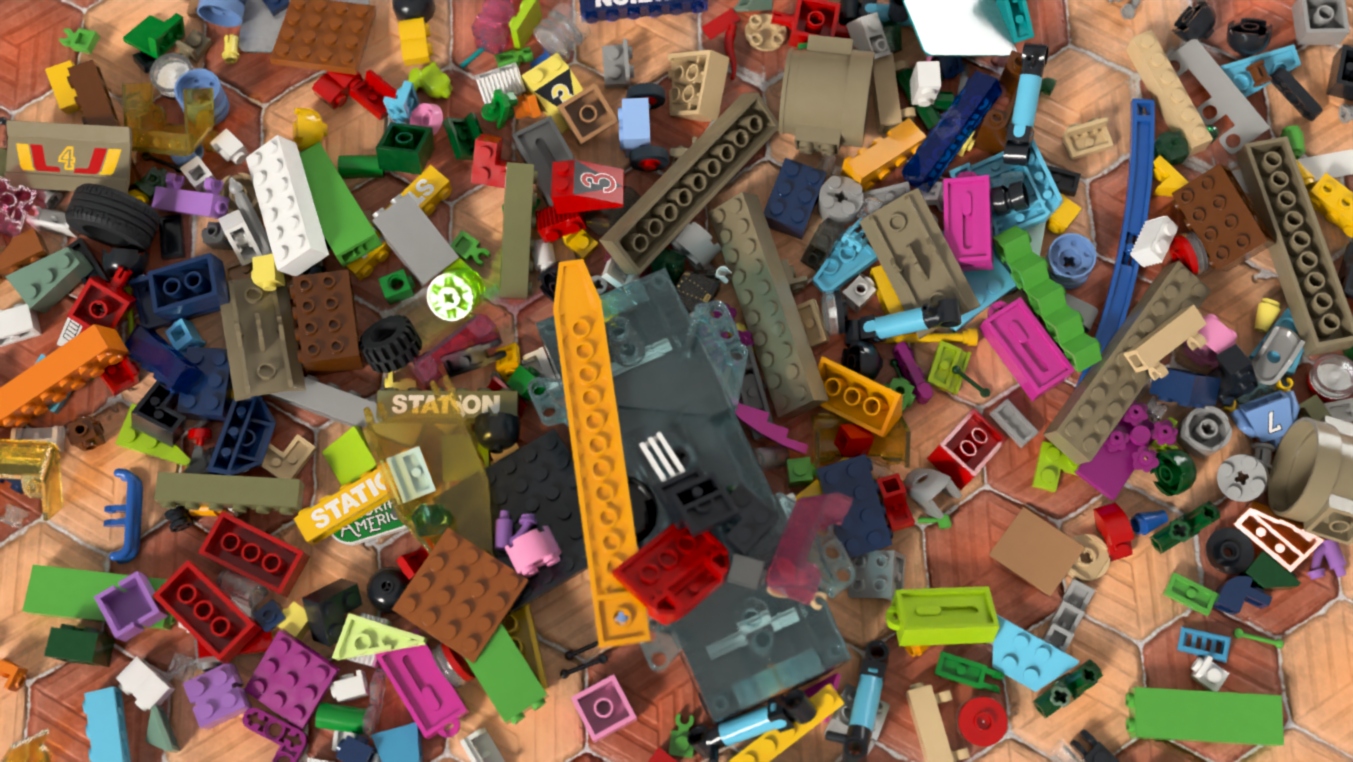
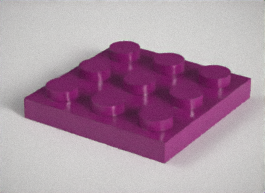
M281 629L270 644L244 691L298 729L303 730L308 725L341 668L286 630Z

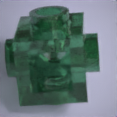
M1171 131L1164 132L1158 136L1154 143V156L1157 158L1161 155L1171 166L1183 163L1189 155L1187 141L1182 137L1180 131L1173 133Z

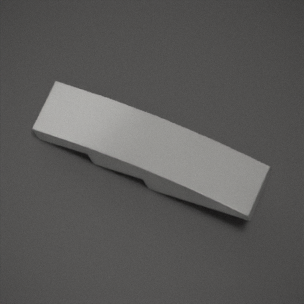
M1072 578L1042 640L1065 652L1074 637V632L1085 613L1084 610L1095 589Z

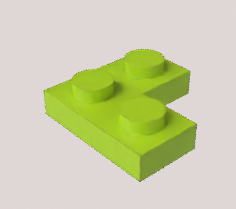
M1043 441L1040 446L1032 487L1055 492L1060 471L1077 475L1074 471L1078 465L1054 444Z

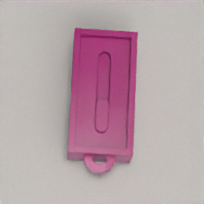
M973 171L961 172L957 178L943 179L944 237L962 271L993 270V222L990 195L992 185L989 175L977 176Z
M1021 297L1009 305L1003 301H998L989 307L987 312L988 318L982 322L979 330L1032 402L1073 374L1075 371L1073 366Z
M417 628L410 632L424 637L422 632L419 631ZM426 642V645L382 652L375 655L426 739L430 740L437 734L450 738L459 732L461 728L460 719L471 712L428 642ZM451 725H453V727H452L451 729L445 730V729H447L448 727H450Z

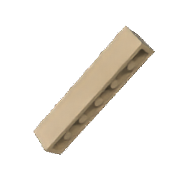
M1150 30L1132 37L1125 50L1152 99L1155 100L1158 110L1183 155L1187 158L1205 151L1213 138L1153 31Z

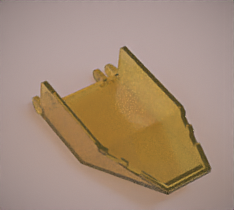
M443 376L444 385L449 392L448 395L441 397L438 384L433 380L430 382L436 400L389 418L383 403L378 402L377 409L383 419L379 423H375L371 409L369 407L364 408L367 426L362 428V431L397 517L411 531L416 540L424 546L428 554L431 553L446 529L450 528L493 556L489 480L485 462L456 388L449 376ZM419 446L436 491L403 503L386 458Z

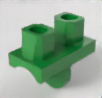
M501 89L494 90L491 103H487L482 107V117L487 121H497V128L502 129L505 127L506 120L514 117L515 113L512 107L517 106L518 99L513 91L503 94Z

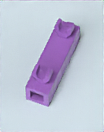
M167 173V188L155 187L152 208L214 219L227 215L230 198L219 195L223 188V181L206 177L204 181L205 193L180 189L185 182V176Z

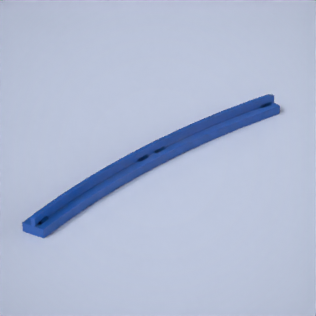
M1132 99L1130 102V154L1123 221L1109 289L1094 336L1101 345L1100 353L1103 352L1126 319L1138 273L1139 263L1132 257L1131 266H1128L1130 252L1134 248L1132 243L1133 235H1136L1135 242H1137L1138 235L1142 231L1141 228H1143L1145 221L1148 219L1155 138V100ZM1143 107H1146V115H1143ZM1092 366L1081 372L1075 389Z

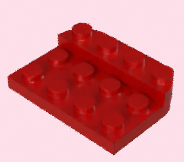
M673 523L613 570L612 576L648 609L647 615L663 625H669L673 621L683 618L725 583L729 574L730 560L726 547L709 531L693 538L687 527L678 531Z

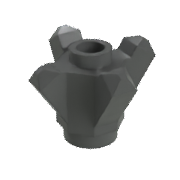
M195 445L190 463L187 464L183 473L218 475L207 472L215 447H209L203 453V447Z

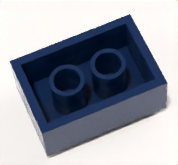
M785 158L764 210L769 228L803 240L817 204L820 189L825 183L827 172Z
M212 253L147 272L153 313L165 321L230 303L223 261Z
M187 346L177 412L185 416L186 420L225 422L233 401L231 398L233 386L227 349Z

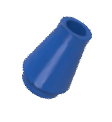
M1164 510L1140 512L1131 517L1130 523L1137 535H1146L1162 524L1167 523L1168 516Z

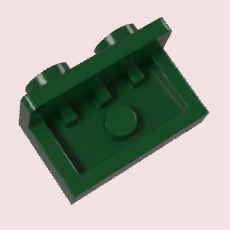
M470 113L464 119L447 117L443 121V125L456 159L473 161L475 139L483 134L476 114Z

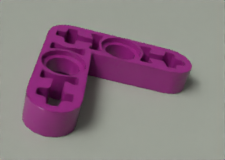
M250 708L243 715V724L246 728L280 745L272 762H279V759L283 756H288L291 762L300 761L309 743V738L304 731L258 708ZM259 713L258 718L267 723L264 726L258 723L251 725L252 720L249 719L250 716ZM274 723H279L282 727V732L277 737L271 736L269 731ZM287 734L294 737L300 734L299 739L302 741V744L293 747L294 742L285 737Z

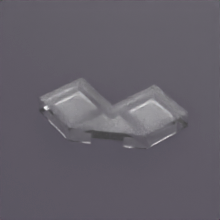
M381 668L375 670L370 682V703L363 717V735L368 738H372V734L375 733L379 723L386 688V673Z

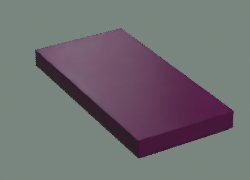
M1123 415L1116 427H1121L1123 432L1130 436L1131 429L1136 426H1133L1131 422H1125V415ZM1149 419L1141 424L1146 426L1150 432L1154 429V423ZM1151 438L1149 443L1144 446L1149 448L1154 439ZM1130 439L1126 443L1124 450L1118 449L1116 452H1110L1107 449V445L1103 444L1092 461L1079 464L1074 473L1112 501L1117 497L1134 471L1132 454L1137 452L1140 446L1135 445Z

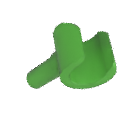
M943 514L944 517L942 519L918 517V523H938L940 530L951 527L950 517L946 514Z

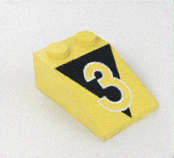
M555 53L523 74L522 80L526 91L536 95L538 106L547 117H552L562 135L569 128L557 107L583 91V88L561 56Z

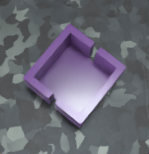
M138 571L118 582L120 587L127 590L126 592L112 585L94 596L115 638L125 642L144 631L143 625L151 627L168 616L164 607L152 596L155 590L147 575Z
M223 664L183 683L190 703L197 705L192 707L200 728L209 730L253 708L247 692L244 691V688L240 687L244 684L235 664Z

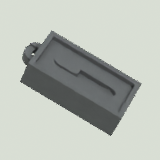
M548 116L511 135L514 146L523 163L534 164V170L538 171V181L535 185L547 207H552L554 205L551 199L552 164L558 161L575 160L554 120L551 116Z

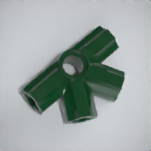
M912 68L905 69L896 76L897 83L909 101L908 106L915 108V113L927 133L933 132L944 124V120L938 111L951 112L953 110L954 94L949 91H939L934 104L926 107L912 105L910 78L914 70ZM940 73L941 84H942V82L944 81V77H943V76L941 75V73Z
M1208 501L1190 513L1186 512L1171 521L1170 525L1150 536L1151 544L1155 550L1162 554L1178 543L1185 542L1201 532V529L1221 518L1219 510L1215 504Z
M1091 659L1087 660L1071 673L1068 672L1052 684L1050 689L1032 702L1036 710L1044 718H1047L1061 707H1066L1080 697L1084 691L1098 683V679L1103 676L1101 669Z

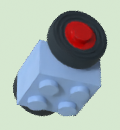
M640 83L631 86L627 90L626 99H622V107H618L620 150H625V158H629L630 166L638 171H657L667 167L669 164L668 151L660 146H652L650 142L649 110L662 106L666 100L665 89L655 83Z

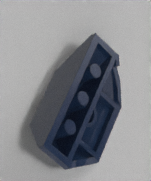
M261 395L236 402L233 398L207 472L235 476L262 466L276 428V422Z

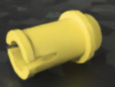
M229 34V36L226 35L224 37L225 47L222 57L226 63L234 64L240 57L238 53L239 38L236 35Z

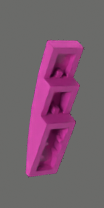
M725 399L728 411L753 431L780 446L806 454L808 445L786 438L789 429L767 422L768 412Z

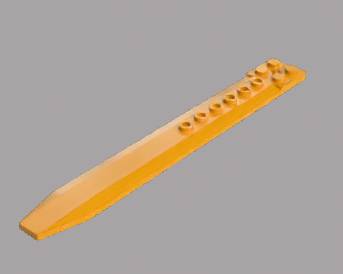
M583 259L559 262L553 311L599 648L651 641L646 607L612 576L613 570L636 553L638 549L602 303ZM619 612H623L624 616H629V620L625 621V625L620 626L619 622H614V618L618 617Z

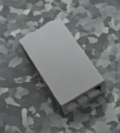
M400 193L390 201L392 206L386 210L382 207L372 215L375 219L371 221V224L418 283L423 286L459 258V256L409 193L405 196H402Z

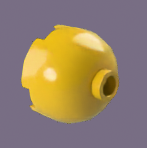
M294 108L297 120L293 122V140L295 143H298V151H303L318 142L321 144L323 136H327V123H323L319 113L313 109Z

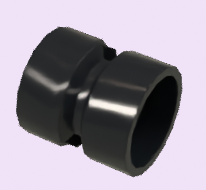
M1023 180L1010 183L1008 188L1001 185L990 189L993 209L997 216L1010 214L1012 209L1018 212L1030 208L1029 196Z

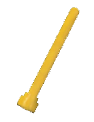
M967 328L962 330V333H929L921 339L918 338L917 334H904L886 338V342L881 343H900L903 341L905 343L940 342L942 340L944 342H962V344H967V346H977L978 333L977 328Z

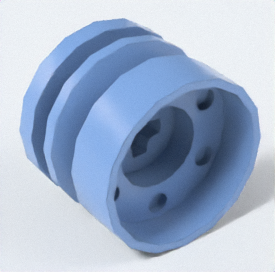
M199 0L197 13L205 21L214 25L237 27L242 24L245 11L244 5H246L247 0Z
M193 69L181 75L175 83V97L191 124L198 127H212L218 125L226 118L229 113L230 104L218 77L213 72L206 69Z
M1075 233L1063 234L1056 238L1049 247L1045 257L1049 265V269H1047L1049 278L1057 284H1061L1065 290L1075 289L1084 284L1096 263L1097 254L1091 241L1081 234Z

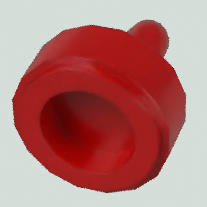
M209 428L189 429L188 439L196 440V445L204 447V440L212 439V430Z

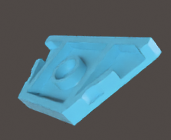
M997 614L1000 627L993 642L992 667L1036 692L1078 665V659Z

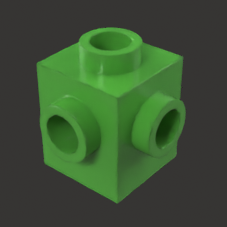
M893 377L891 383H885V386L903 394V414L905 407L910 408L916 396L912 394L914 386L910 385L911 383L906 379H896Z

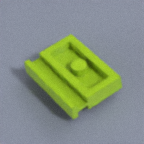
M941 340L938 343L925 383L942 391H948L952 395H957L963 378L958 374H953L952 367L955 365L959 366L965 374L971 352L963 351L961 348Z

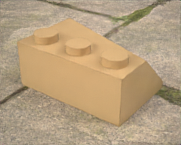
M713 50L668 54V61L671 62V70L668 71V76L672 80V88L669 91L670 116L700 122L716 121L720 113L729 57Z

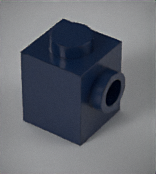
M356 733L355 737L347 735L346 739L342 738L336 748L338 753L335 758L343 762H371L377 749L368 745L369 739Z

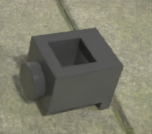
M208 222L207 228H204L201 234L203 243L212 249L233 250L228 239H225L226 235L220 222Z

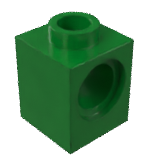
M404 269L378 278L389 305L415 296L412 288L416 287L411 275L407 276ZM398 283H403V284H404L401 289H399V290H395V289H394V286H395L396 284H398Z

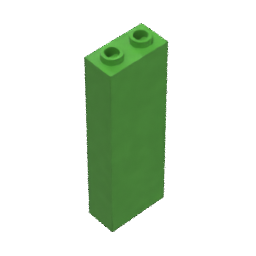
M320 142L300 152V158L323 235L342 267L382 246L376 232Z
M33 565L22 612L38 616L107 623L94 596L112 585L126 592L127 590L120 587L118 582L129 575ZM148 577L155 592L168 580ZM166 610L168 614L166 618L151 627L144 625L143 627L171 630V625L175 623L176 618Z
M503 623L500 624L475 663L465 658L506 724L512 722L515 725L526 717L524 713L530 709L536 711L546 704L545 699L549 697Z
M1134 687L1129 689V693H1126L1125 704L1129 708V717L1126 719V731L1129 732L1130 738L1274 747L1284 745L1282 695Z

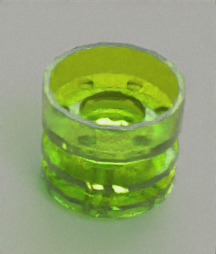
M456 267L448 270L431 282L427 292L429 307L435 315L443 320L455 321L462 319L481 305L484 299L485 288L482 279L476 272L470 268Z

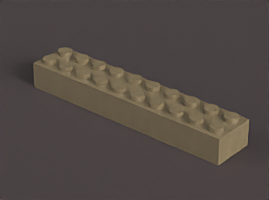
M742 93L599 240L625 274L640 275L779 129V123L759 93Z
M1288 137L1244 144L1236 158L1252 204L1276 242L1268 250L1298 336L1305 342L1303 345L1305 356L1350 349L1353 346V316Z
M741 192L710 211L709 215L727 268L732 272L730 277L748 330L752 333L754 348L778 418H795L829 401L759 197L755 194Z
M1180 261L1164 266L1101 353L1102 360L1092 365L1043 435L1076 465L1091 462L1150 378L1148 369L1136 373L1123 353L1179 310L1192 305L1199 309L1211 290Z

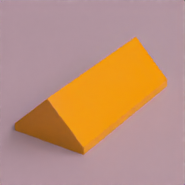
M824 356L821 357L818 370L829 401L819 406L881 437H885L902 416L903 394Z

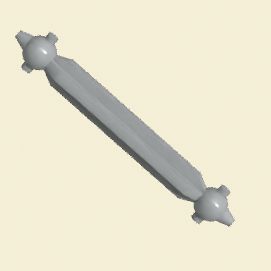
M230 177L229 191L235 195V202L262 255L273 254L268 235L248 196L242 192V184L233 177Z

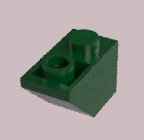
M1263 551L1254 555L1252 563L1245 571L1238 575L1253 578L1250 586L1259 587L1265 591L1291 590L1301 584L1296 579L1295 573L1283 568L1277 563L1276 559Z

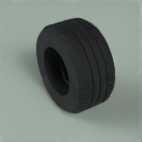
M84 183L75 189L65 213L67 224L82 235L113 248L138 250V253H142L150 248L160 223L157 211L145 202L119 190L92 183Z

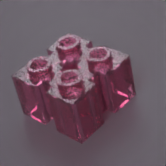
M485 0L482 5L483 9L481 13H478L471 29L473 36L476 37L475 44L477 49L482 48L485 52L495 55L502 53L503 50L506 51L509 46L510 39L508 36H511L509 22L513 16H516V10L513 0Z
M0 177V232L15 237L20 234L37 191L19 184L18 188L9 185L10 180Z

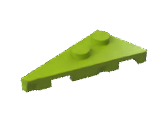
M132 403L115 444L187 467L191 459L176 444L172 448L132 427L131 412L137 406Z

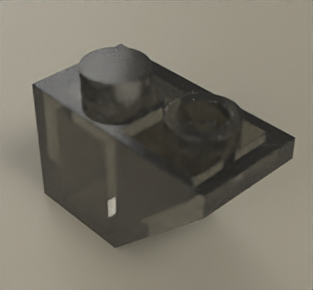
M827 217L818 226L800 261L818 272L826 259L835 250V246L841 240L846 228Z

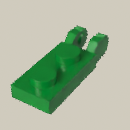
M943 651L939 654L934 671L935 676L995 694H1000L1001 688L984 683L985 675L997 680H1003L1005 674L987 668L988 666Z

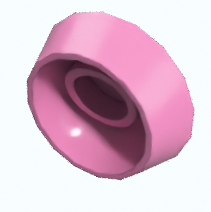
M419 104L412 111L409 124L432 127L434 136L442 125L443 112L437 104Z

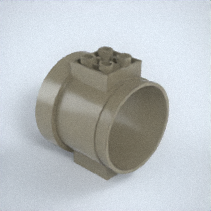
M819 35L808 36L807 49L789 47L781 91L779 134L786 133L795 136V147L803 154H812L815 151L821 152L823 156L833 157L835 154H840L841 145L862 148L875 51L853 49V39Z
M1326 415L1320 421L1309 417L1300 418L1286 431L1274 453L1271 462L1272 470L1269 471V483L1267 486L1269 508L1275 515L1304 522V532L1350 546L1353 543V424Z

